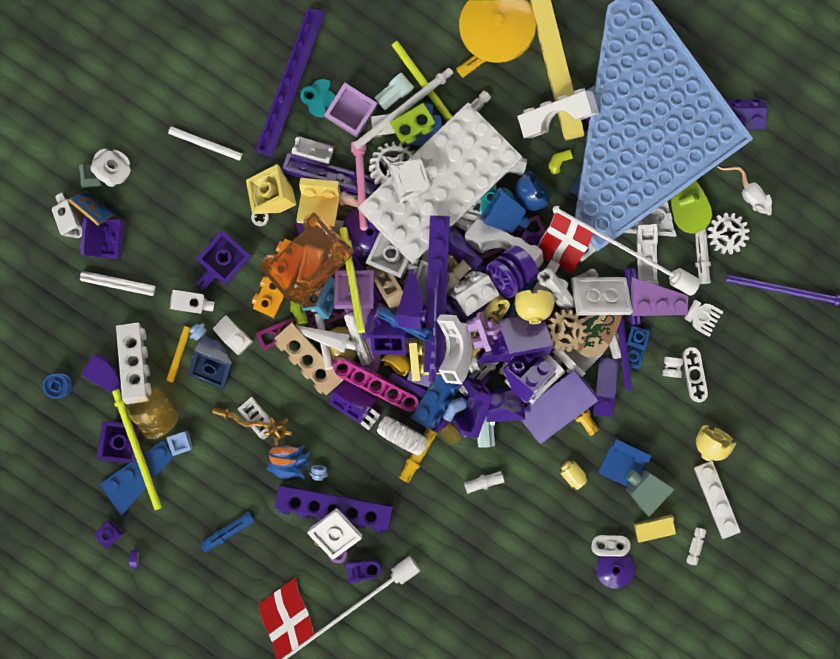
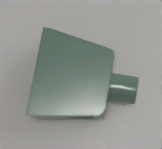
M645 469L639 474L635 470H631L626 475V479L631 482L626 490L640 509L649 517L674 490L667 483Z

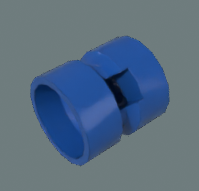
M64 373L51 374L43 382V390L50 398L66 397L73 389L72 379Z

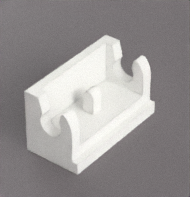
M299 136L296 137L292 154L330 165L334 146Z

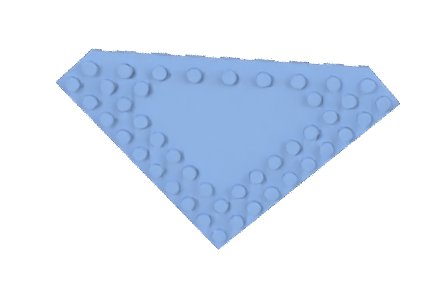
M615 0L607 6L594 89V97L599 114L591 116L589 121L575 218L606 236L615 239L746 145L753 138L652 0ZM593 233L590 241L596 251L610 243Z

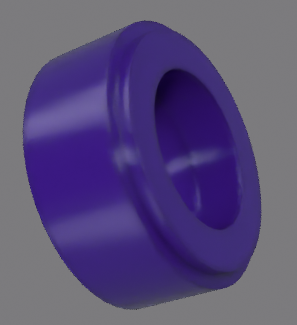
M132 549L129 556V567L131 569H138L140 552L139 550Z

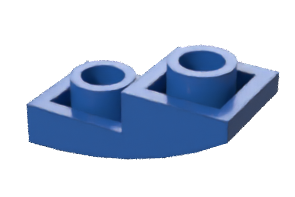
M631 326L627 338L629 364L632 369L639 370L650 334L649 330Z

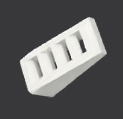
M253 397L249 398L238 408V411L246 421L253 422L264 418L263 421L265 423L271 424L270 417ZM254 405L255 408L247 414L245 411ZM258 411L259 414L253 419H251L250 417H252ZM253 426L252 429L261 439L268 437L264 436V432L269 431L265 428L261 431L263 426Z

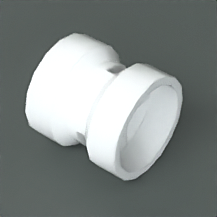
M664 357L665 369H663L662 376L681 378L682 372L680 369L684 359ZM668 367H674V368H677V370H675V369H668Z

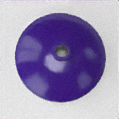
M356 208L346 217L343 227L347 228L349 240L352 242L353 249L351 253L355 254L357 259L366 262L380 231L371 228L374 234L368 236L366 234L367 230H361L359 210Z

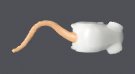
M717 166L721 170H739L742 173L744 186L742 196L744 200L753 206L754 211L766 215L772 214L770 195H765L757 183L749 184L746 173L741 167L723 168Z

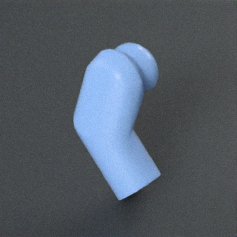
M461 397L452 400L443 418L451 422L455 413L467 407L466 399Z

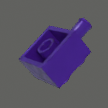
M221 230L196 259L206 267V271L195 284L204 291L215 278L228 285L253 256ZM222 254H225V255L228 254V257H227V258H228L229 260H228L227 262H226V261L221 262V260H222L221 255H222Z

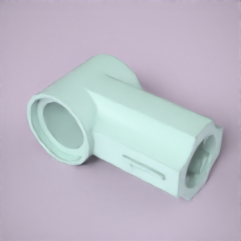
M400 73L389 83V86L375 97V100L386 111L398 99L405 97L411 92L414 86L403 73Z
M485 418L479 437H477L478 447L495 446L493 427L495 422H487V418Z

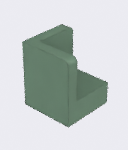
M79 164L82 188L104 187L103 181L98 179L91 171V165Z

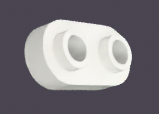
M600 535L593 539L591 548L598 556L621 557L629 552L630 542L624 536ZM603 544L604 549H599L597 545ZM617 545H622L623 549H617Z

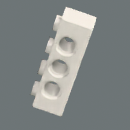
M139 323L116 326L122 399L125 404L149 401L151 385L147 383V376H150L149 366L145 362V358H148L147 347H144V340H146L145 328L142 329ZM132 342H137L135 347L129 348ZM139 360L137 365L130 366L132 361ZM140 378L138 384H132V381L134 379Z

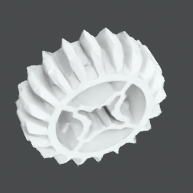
M392 142L391 147L387 143L384 144V149L379 146L378 152L373 153V158L370 159L371 166H369V171L372 172L370 177L376 178L374 180L375 185L379 183L382 185L391 177L389 170L391 163L403 162L404 159L407 161L416 153L415 150L409 152V145L403 148V144L400 143L399 146H396L395 142ZM380 164L384 165V168L387 170L386 176L381 172Z
M384 417L378 425L377 432L401 448L416 455H421L428 443L427 438L397 420Z

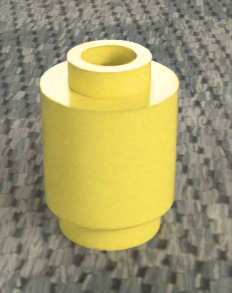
M567 461L561 466L562 471L560 474L576 490L588 481L586 474L575 461Z

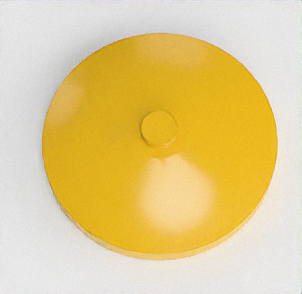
M469 0L463 7L460 15V35L465 47L479 59L494 63L513 60L522 55L534 39L536 19L533 8L527 0Z

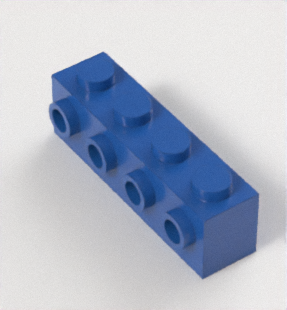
M437 374L436 381H432L411 419L430 430H434L439 424L444 411L448 408L454 394L458 392L460 384L446 383L442 375Z

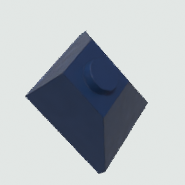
M202 335L194 351L188 376L222 389L225 388L232 361L221 342Z

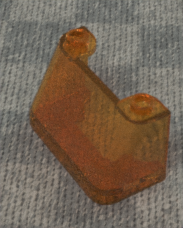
M315 212L304 218L303 227L305 230L279 255L269 254L265 256L259 265L283 296L297 304L308 300L351 258L354 252Z

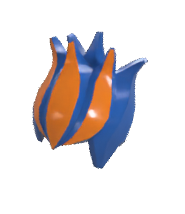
M289 445L275 446L268 452L270 464L267 467V471L274 473L282 479L298 478V476L304 479L305 477L301 469L311 464V462L306 461L311 452L300 454L305 447L304 445L299 448Z

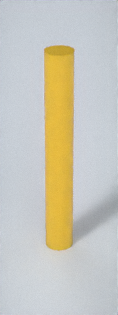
M184 326L166 379L169 382L174 383L190 334V327Z

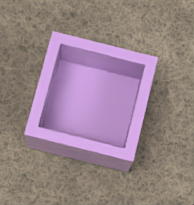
M344 83L324 114V117L358 138L378 104Z

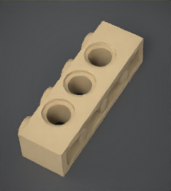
M292 321L275 336V344L281 351L286 350L289 354L288 359L294 365L298 364L302 368L300 372L306 379L311 378L315 383L313 386L320 394L323 392L327 395L343 379L335 374L333 368L330 370L325 369L322 353L295 326L296 324ZM296 340L300 343V348L293 350L290 348L289 343ZM304 355H311L313 362L305 364L302 358ZM318 369H323L326 372V376L318 378L315 372Z

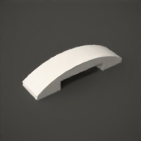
M639 224L637 226V253L657 264V224ZM637 257V278L658 285L657 268Z

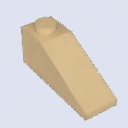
M367 266V270H374V283L389 309L397 313L403 290L395 277L373 266Z

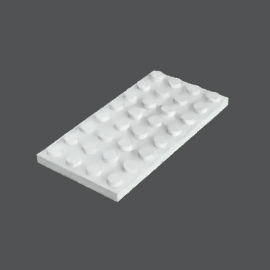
M467 103L407 160H422L424 169L431 166L436 167L438 177L428 180L430 185L428 190L400 203L391 176L358 207V210L413 264L429 249L430 215L450 216L451 227L522 159V156Z

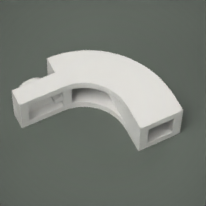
M439 315L437 322L447 342L446 355L439 368V372L446 383L463 384L472 358L471 333L468 331L467 323H460L457 316Z

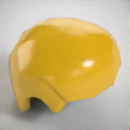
M386 354L381 359V361H385V366L390 365L392 370L401 376H406L410 372V360L406 355Z

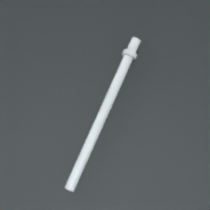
M448 68L443 73H438L434 80L353 143L354 147L357 150L390 125V122L400 117L437 86L443 85L446 79L453 74V71Z

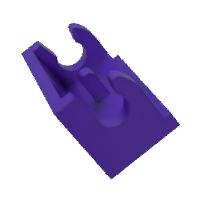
M343 380L332 391L329 403L361 424L372 409L370 407H372L376 399L348 381Z

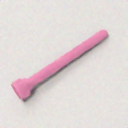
M354 141L351 143V152L356 157L358 205L360 206L366 200L363 155H365L367 149L365 144L357 150L353 145L356 142ZM359 211L360 229L365 231L368 228L367 218Z

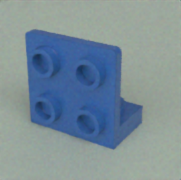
M614 438L599 469V474L628 487L631 483L626 479L628 472L635 470L639 474L645 463L649 462L651 455Z

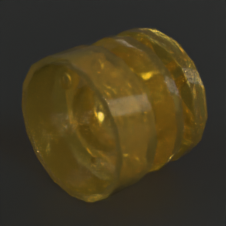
M157 387L151 388L149 401L128 404L126 410L131 420L137 424L138 429L148 439H156L165 435L175 426L178 420L177 411Z

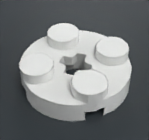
M102 149L98 151L91 165V171L95 176L110 187L123 183L128 178L131 169L129 168L130 162L128 158L118 150H113L112 152ZM108 165H113L114 169L109 168Z

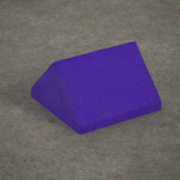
M102 421L97 460L135 463L136 457L123 422ZM132 424L138 439L140 425Z

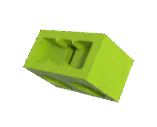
M424 103L390 122V125L401 144L406 143L409 145L417 140V135L421 133L426 135L434 130L435 121ZM419 116H425L428 121L425 125H419L416 119ZM402 126H409L411 132L408 135H402L400 133Z

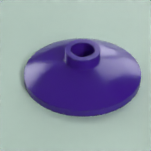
M628 554L621 557L601 556L596 565V573L599 580L605 586L621 588L627 585L633 578L634 563ZM614 567H619L618 573H613Z

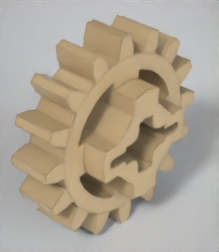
M560 310L559 314L557 312L553 313L554 318L547 319L550 325L546 326L554 343L553 349L559 347L560 352L565 349L567 352L572 351V348L578 349L577 343H584L581 337L587 336L586 333H583L587 326H582L581 324L584 319H578L579 315L577 313L572 315V310H567V312ZM564 318H568V319H570L572 322L569 323V322H567V320L564 319ZM564 339L568 344L562 343L559 340Z

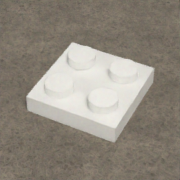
M337 508L309 528L307 532L332 560L362 539V534Z

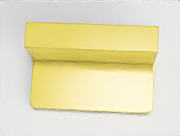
M667 515L634 523L638 543L676 534L673 523L674 517Z

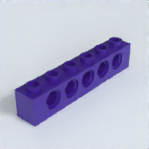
M281 484L278 487L274 509H279V513L289 515L290 512L298 513V517L309 518V515L316 516V520L320 521L330 514L328 506L335 504L338 506L339 511L356 528L365 529V526L373 527V531L384 532V530L389 528L392 505ZM298 497L301 500V505L294 507L291 504V498ZM311 501H318L320 508L312 510L309 506ZM355 508L358 511V515L354 518L349 517L347 510ZM367 512H375L377 518L374 521L367 520Z

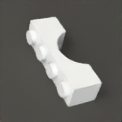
M585 88L574 91L572 96L563 95L558 97L556 102L551 103V101L540 104V108L535 109L533 107L524 110V114L518 116L523 137L533 138L549 132L551 119L560 111L568 112L577 120H583L599 114L593 91H585Z
M478 218L465 234L467 243L481 253L493 248L507 250L516 245L531 255L537 268L543 263V252L539 247L531 246L525 243L523 239L514 237L506 231L485 225Z

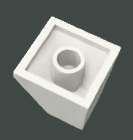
M379 232L366 261V264L399 278H402L411 263L381 232Z

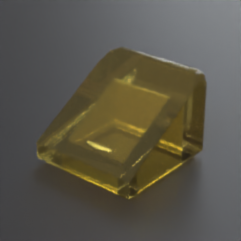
M448 423L439 432L450 445H454L462 438V435L451 423Z

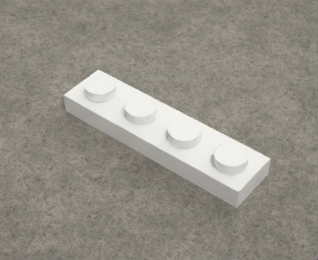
M708 461L694 467L721 538L725 539L740 533L713 461Z

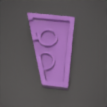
M632 277V316L688 315V295Z

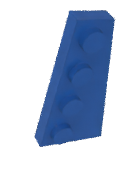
M164 440L143 454L152 480L174 457ZM136 459L135 463H129L100 483L121 516L147 488Z

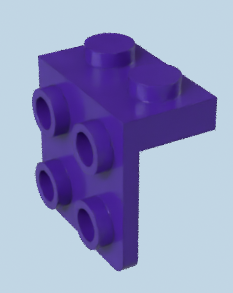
M84 217L81 226V255L121 259L124 221L107 220L97 226L88 217Z

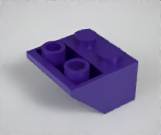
M381 319V325L377 326L372 337H370L372 354L407 355L410 353L409 342L411 337L416 336L401 328H395L391 323Z
M535 352L514 356L503 370L511 390L528 403L550 380L556 368Z

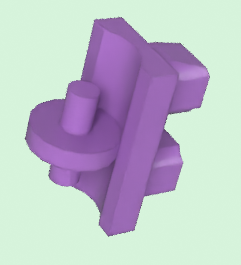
M483 311L478 312L475 318L467 321L466 326L469 332H479V335L474 336L472 339L474 348H485L486 352L491 351V345L494 344L493 339L499 338L497 333L501 331L500 324H494L493 320L487 321Z

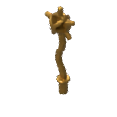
M213 407L212 414L222 416L224 419L231 417L244 427L263 426L269 431L264 432V436L270 435L274 438L276 446L279 445V439L284 438L285 435H292V432L288 431L285 426L288 422L287 418L282 422H275L273 418H270L271 424L256 420L253 422L243 421L239 416L230 412L229 408Z

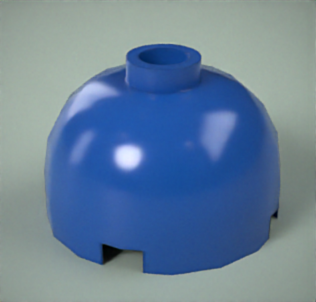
M529 171L515 185V199L528 210H540L549 205L551 199L542 182L539 184L535 180L538 178L537 175Z

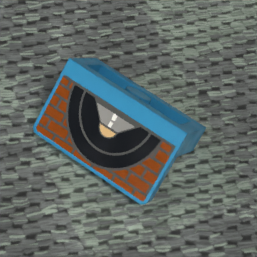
M332 276L318 278L316 286H311L301 308L304 311L315 310L323 319H329L334 309L335 279Z

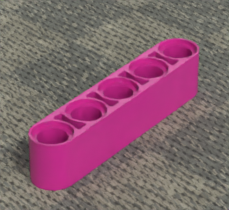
M337 356L333 360V369L338 377L405 411H414L418 407V399L415 393L345 356ZM340 363L347 364L343 370H338L337 366ZM355 373H364L361 378H354ZM373 381H380V384L377 387L371 386V383ZM390 389L397 390L394 395L390 396L387 394ZM406 398H413L410 404L404 403Z

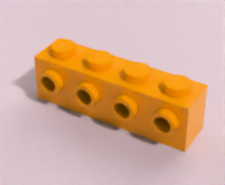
M287 239L279 242L276 248V252H278L276 259L272 258L268 266L270 272L267 277H263L260 283L262 289L259 294H255L252 300V304H254L253 309L276 318L299 268L305 247Z

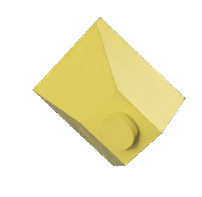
M276 164L246 180L253 214L281 213L296 205L293 188L279 165Z

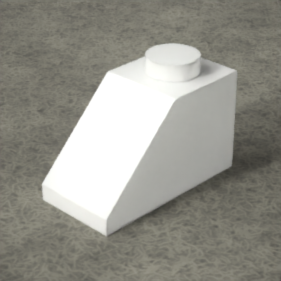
M227 315L213 328L218 336L237 355H241L253 342Z

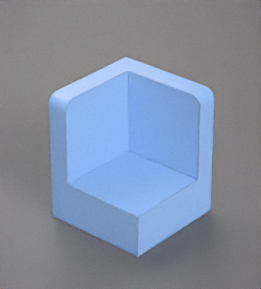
M188 430L167 437L172 456L193 449Z

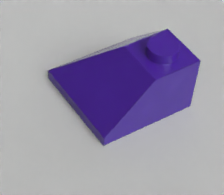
M509 386L487 387L493 395L486 415L487 422L525 420L524 401Z

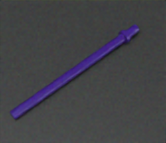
M729 274L726 275L725 282L834 303V306L840 305V295L837 294L833 296Z

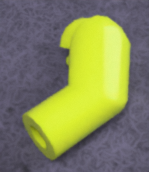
M571 150L553 155L549 163V169L552 174H558L561 171L560 167L563 161L573 159Z

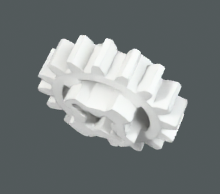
M724 213L723 218L720 215L716 216L717 222L714 220L710 222L713 227L707 228L711 232L710 235H707V238H712L709 244L716 245L715 251L721 249V254H725L726 250H728L730 255L733 254V249L739 252V246H746L743 241L749 240V237L745 236V233L750 231L749 229H744L747 222L741 223V216L735 219V213H732L730 217H728L727 213ZM732 222H734L739 227V229H736L734 226H732ZM722 223L721 230L716 232L718 225ZM727 229L729 232H736L735 234L729 236V239L728 236L720 234L726 232ZM737 236H740L739 241L735 244V238ZM717 239L724 241L726 246L720 244Z

